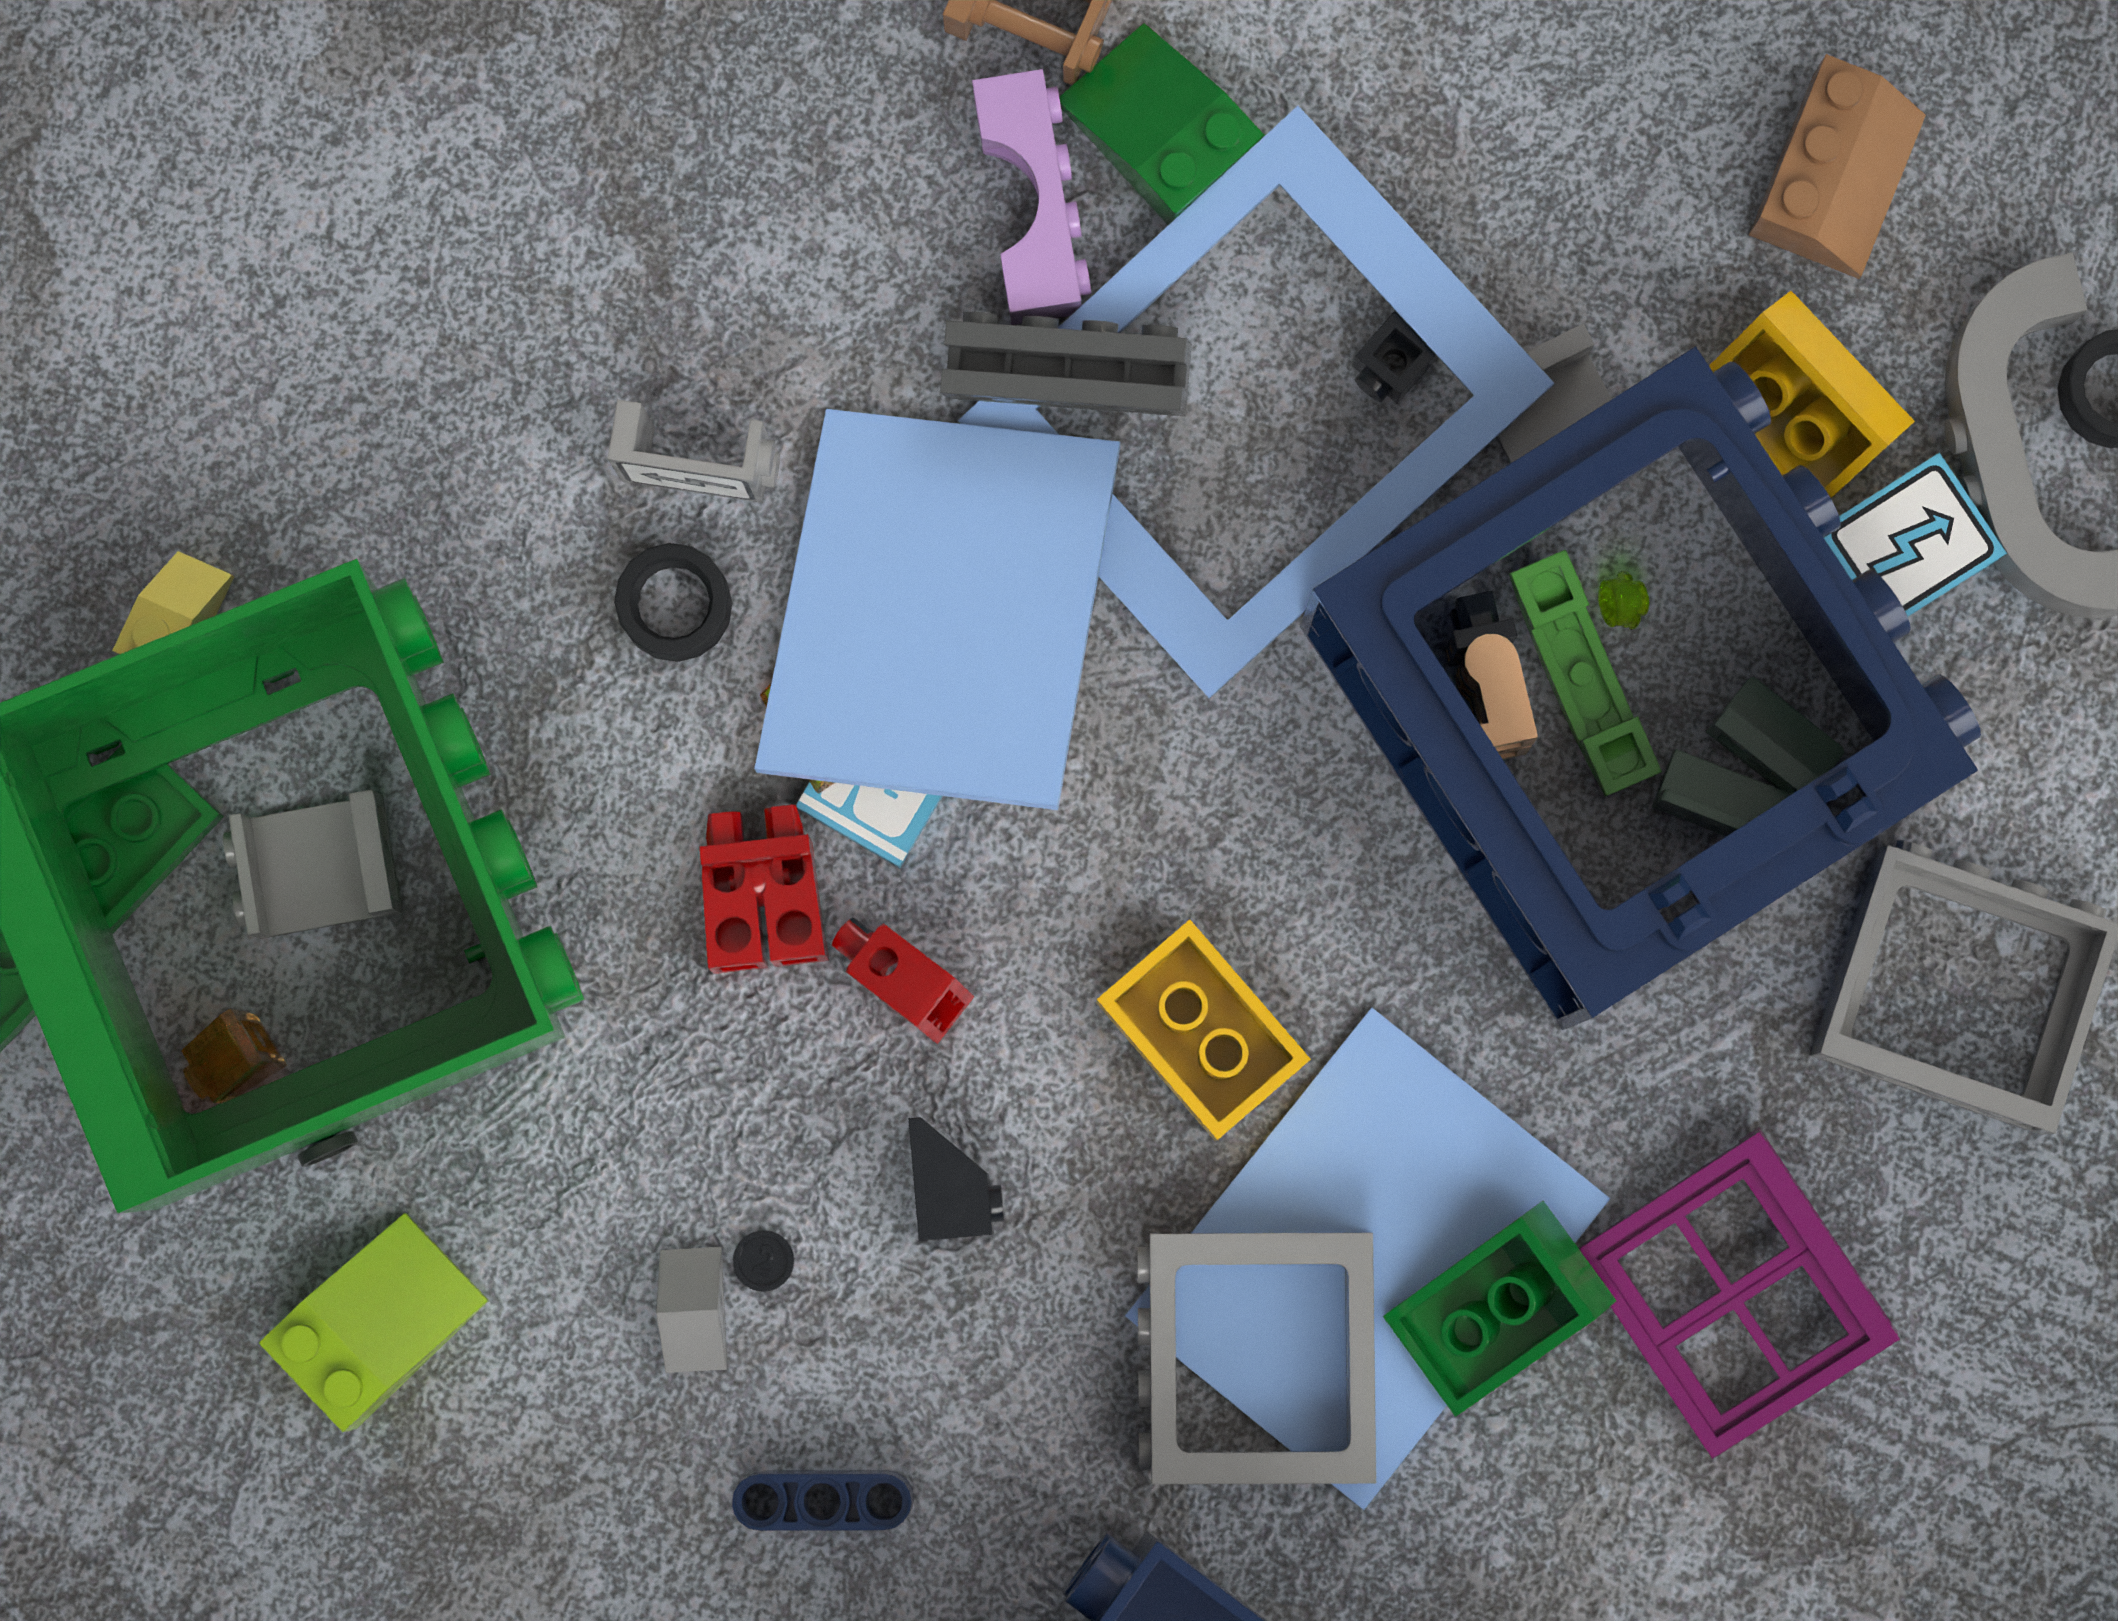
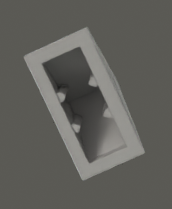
M722 1247L660 1250L656 1315L666 1373L728 1369Z

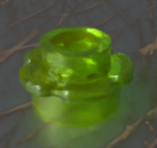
M1620 571L1617 574V578L1601 582L1598 590V602L1604 622L1609 627L1622 626L1623 628L1629 627L1630 630L1636 629L1640 624L1641 616L1647 615L1649 610V596L1644 583L1640 580L1633 581V576L1628 571Z

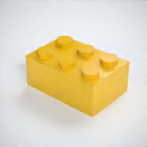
M1190 919L1096 999L1098 1006L1215 1142L1311 1060Z

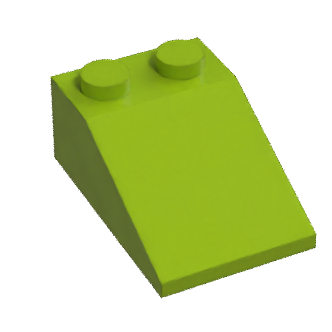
M404 1213L300 1302L259 1344L344 1433L357 1429L484 1307L489 1302V1299L407 1213Z

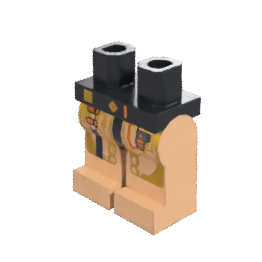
M1493 591L1459 597L1455 601L1456 608L1450 612L1454 631L1445 648L1448 667L1459 665L1456 672V685L1459 692L1470 702L1473 715L1501 758L1508 759L1526 755L1538 738L1519 656L1513 644L1518 636L1514 618L1499 621Z

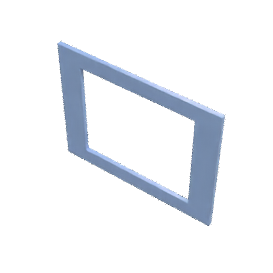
M1296 106L1064 321L1058 329L1082 330V321L1097 320L1117 323L1118 333H1121L1275 189L1281 186L1472 393L1473 397L1228 620L1112 493L1098 576L1208 698L1217 693L1305 612L1313 588L1375 549L1555 385L1548 375L1299 106ZM978 401L958 420L960 424L1059 435L1038 412L1041 406Z

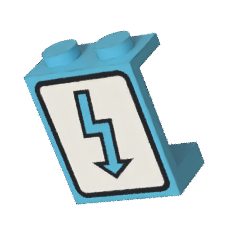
M1940 452L1840 515V528L1824 538L1851 580L1868 569L1875 571L1895 593L1907 617L1971 576H1975L2007 554Z

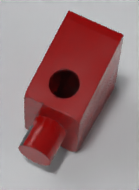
M851 918L839 929L832 941V947L851 961L845 971L936 1044L941 1041L974 998L955 977L884 923L873 932L856 918ZM897 963L895 970L886 976L888 969Z

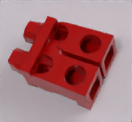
M796 805L765 808L767 839L745 841L741 812L730 811L708 815L707 846H699L702 865L708 969L713 974L768 968L761 906H765L770 961L775 967L829 961L814 861L813 842L810 836L804 832Z

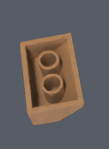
M1826 54L1809 83L1749 236L1860 279L1926 115L1883 76Z

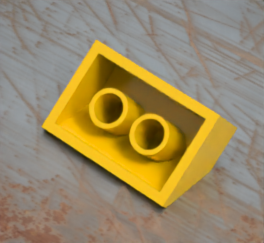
M1789 291L1763 311L1709 365L1714 372L1732 361L1748 374L1760 391L1771 416V424L1757 432L1755 436L1782 476L1798 465H1802L1819 480L1830 498L1835 496L1915 422L1792 291Z

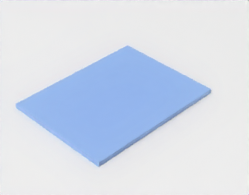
M826 409L754 768L756 773L1058 810L1115 482L1120 441Z
M1371 1007L1191 1233H1373L1376 1483L1332 1484L1361 1509L1365 1510L1447 1406L1386 1322L1383 1315L1544 1200L1565 1231L1576 1243L1611 1198ZM1338 1264L1184 1265L1180 1267L1175 1275L1176 1358L1291 1452L1342 1451L1347 1448L1345 1268ZM1150 1285L1125 1315L1136 1326H1138V1308H1150Z

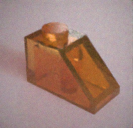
M232 1008L220 1014L181 1050L189 1063L187 1067L183 1068V1073L189 1085L200 1099L203 1100L209 1096L212 1103H223L240 1096L288 1066L257 1014Z

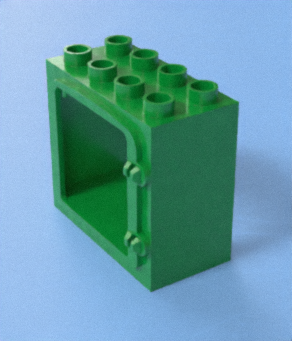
M354 559L0 703V929L117 1214L157 1210L564 1039L566 1036L556 1012L585 1000L557 932L554 933L551 925L526 936H523L508 899L535 889L538 885L510 819L507 820L503 810L500 809L479 819H474L462 786L487 777L491 773L463 707L460 708L454 693L426 704L415 674L444 663V660L416 595L413 596L405 577L376 588L358 559ZM295 671H298L301 682L268 694L264 683H275L294 675ZM357 687L367 688L373 691L379 699L480 941L479 944L464 950L469 964L485 957L487 958L492 971L491 984L479 996L204 1111L190 1114L184 1109L66 824L64 819L65 808L73 802ZM120 742L122 743L125 751L124 754L97 765H92L89 754L98 755L119 746Z

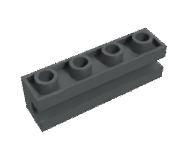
M963 312V322L946 320L944 345L949 349L947 369H942L940 393L949 399L1186 417L1192 344L1187 338L1178 337V328L1142 325L1141 335L1118 333L1117 323L1084 320L1082 321V330L1058 329V319L1042 316H1023L1022 326L999 324V315L985 312Z

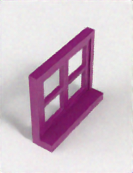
M1759 1127L1741 1138L1739 1143L1578 1247L1617 1300L1610 1307L1712 1459L1900 1340L1897 1330ZM1744 1179L1789 1246L1731 1283L1686 1215ZM1676 1223L1720 1291L1663 1327L1618 1259ZM1800 1266H1803L1847 1331V1334L1789 1370L1744 1302ZM1734 1309L1779 1377L1721 1414L1676 1346Z

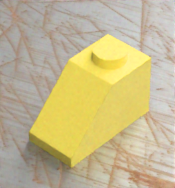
M177 551L138 595L112 651L122 654L216 616L234 576Z

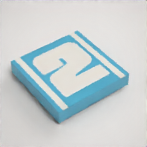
M810 780L796 807L803 813L900 869L943 796L821 781L818 784L816 780Z

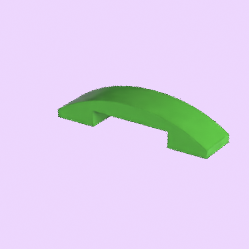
M1566 549L1510 573L1509 577L1520 610L1548 681L1570 730L1604 796L1613 794L1661 773L1662 770L1639 717H1634L1586 608L1590 604Z

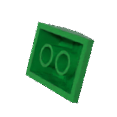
M1145 23L1098 62L1091 73L1087 72L1059 96L1061 109L1167 225L1175 220L1265 136L1225 91Z
M1543 1200L1383 1315V1317L1456 1417L1597 1319L1617 1300Z

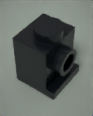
M1394 311L1355 355L1352 367L1360 373L1354 380L1374 400L1381 403L1388 396L1398 404L1439 358L1403 318ZM1397 354L1404 360L1405 368L1399 372H1392L1383 364V359L1387 355Z

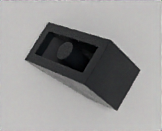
M908 1118L919 1241L994 1235L993 1222L1004 1221L1001 1185H990L989 1174L923 1118Z

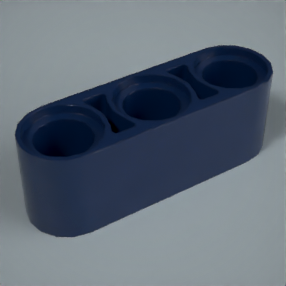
M764 1470L754 1472L739 1483L733 1494L732 1507L735 1516L741 1524L749 1529L758 1531L888 1530L904 1522L913 1508L914 1493L906 1477L890 1470ZM759 1483L767 1484L777 1493L778 1508L772 1516H757L748 1508L746 1496L747 1491L752 1485ZM820 1483L829 1484L839 1493L840 1508L833 1516H818L808 1506V1491L813 1485ZM887 1483L899 1490L903 1502L898 1513L885 1517L878 1515L872 1510L868 1497L871 1488L875 1485Z

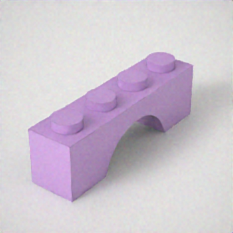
M1043 69L972 80L983 154L1001 158L1019 168L1032 183L1039 201L1038 211L1029 231L1018 243L1000 254L1011 325L1022 324L1023 316H1042L1055 319L1071 316L1081 307L1080 296L1091 295L1086 259L1074 260L1071 242L1072 238L1082 237L1076 201L1065 203L1061 182L1071 180L1072 173L1067 144L1055 145L1052 127L1054 123L1063 122L1057 86L1046 88Z

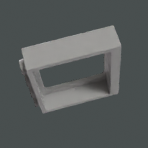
M1897 840L1895 847L1887 845L1876 850L1810 1056L2040 1135L2056 1134L2118 940V923L2106 919L2107 910L2099 905L2077 899H2072L2070 906L2047 899L2049 890L2040 885L2014 879L2011 886L1988 879L1991 870L1986 867L1964 860H1955L1953 867L1930 859L1931 849L1913 842ZM1907 886L2058 937L2066 943L2068 948L2067 955L2021 1095L1852 1038V1028L1896 893L1901 887Z
M1373 1233L1149 1234V1246H1137L1138 1283H1150V1308H1138V1345H1150V1370H1138V1407H1150L1151 1432H1139V1470H1151L1152 1484L1376 1483ZM1338 1264L1345 1268L1347 1448L1342 1451L1186 1452L1179 1448L1176 1441L1175 1275L1180 1267L1184 1265Z

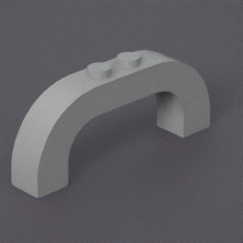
M2071 252L2035 261L2009 274L1985 295L1962 322L1954 337L1946 364L1945 394L1950 419L1945 420V436L1951 453L1953 455L1959 454L1965 475L1960 478V484L2007 552L2006 555L1994 563L2002 575L2022 594L2048 609L2075 617L2111 618L2118 616V549L2105 552L2078 549L2061 540L2047 526L2036 500L2007 384L2009 356L2015 343L2020 338L2037 331L2073 324L2087 311L2074 255Z

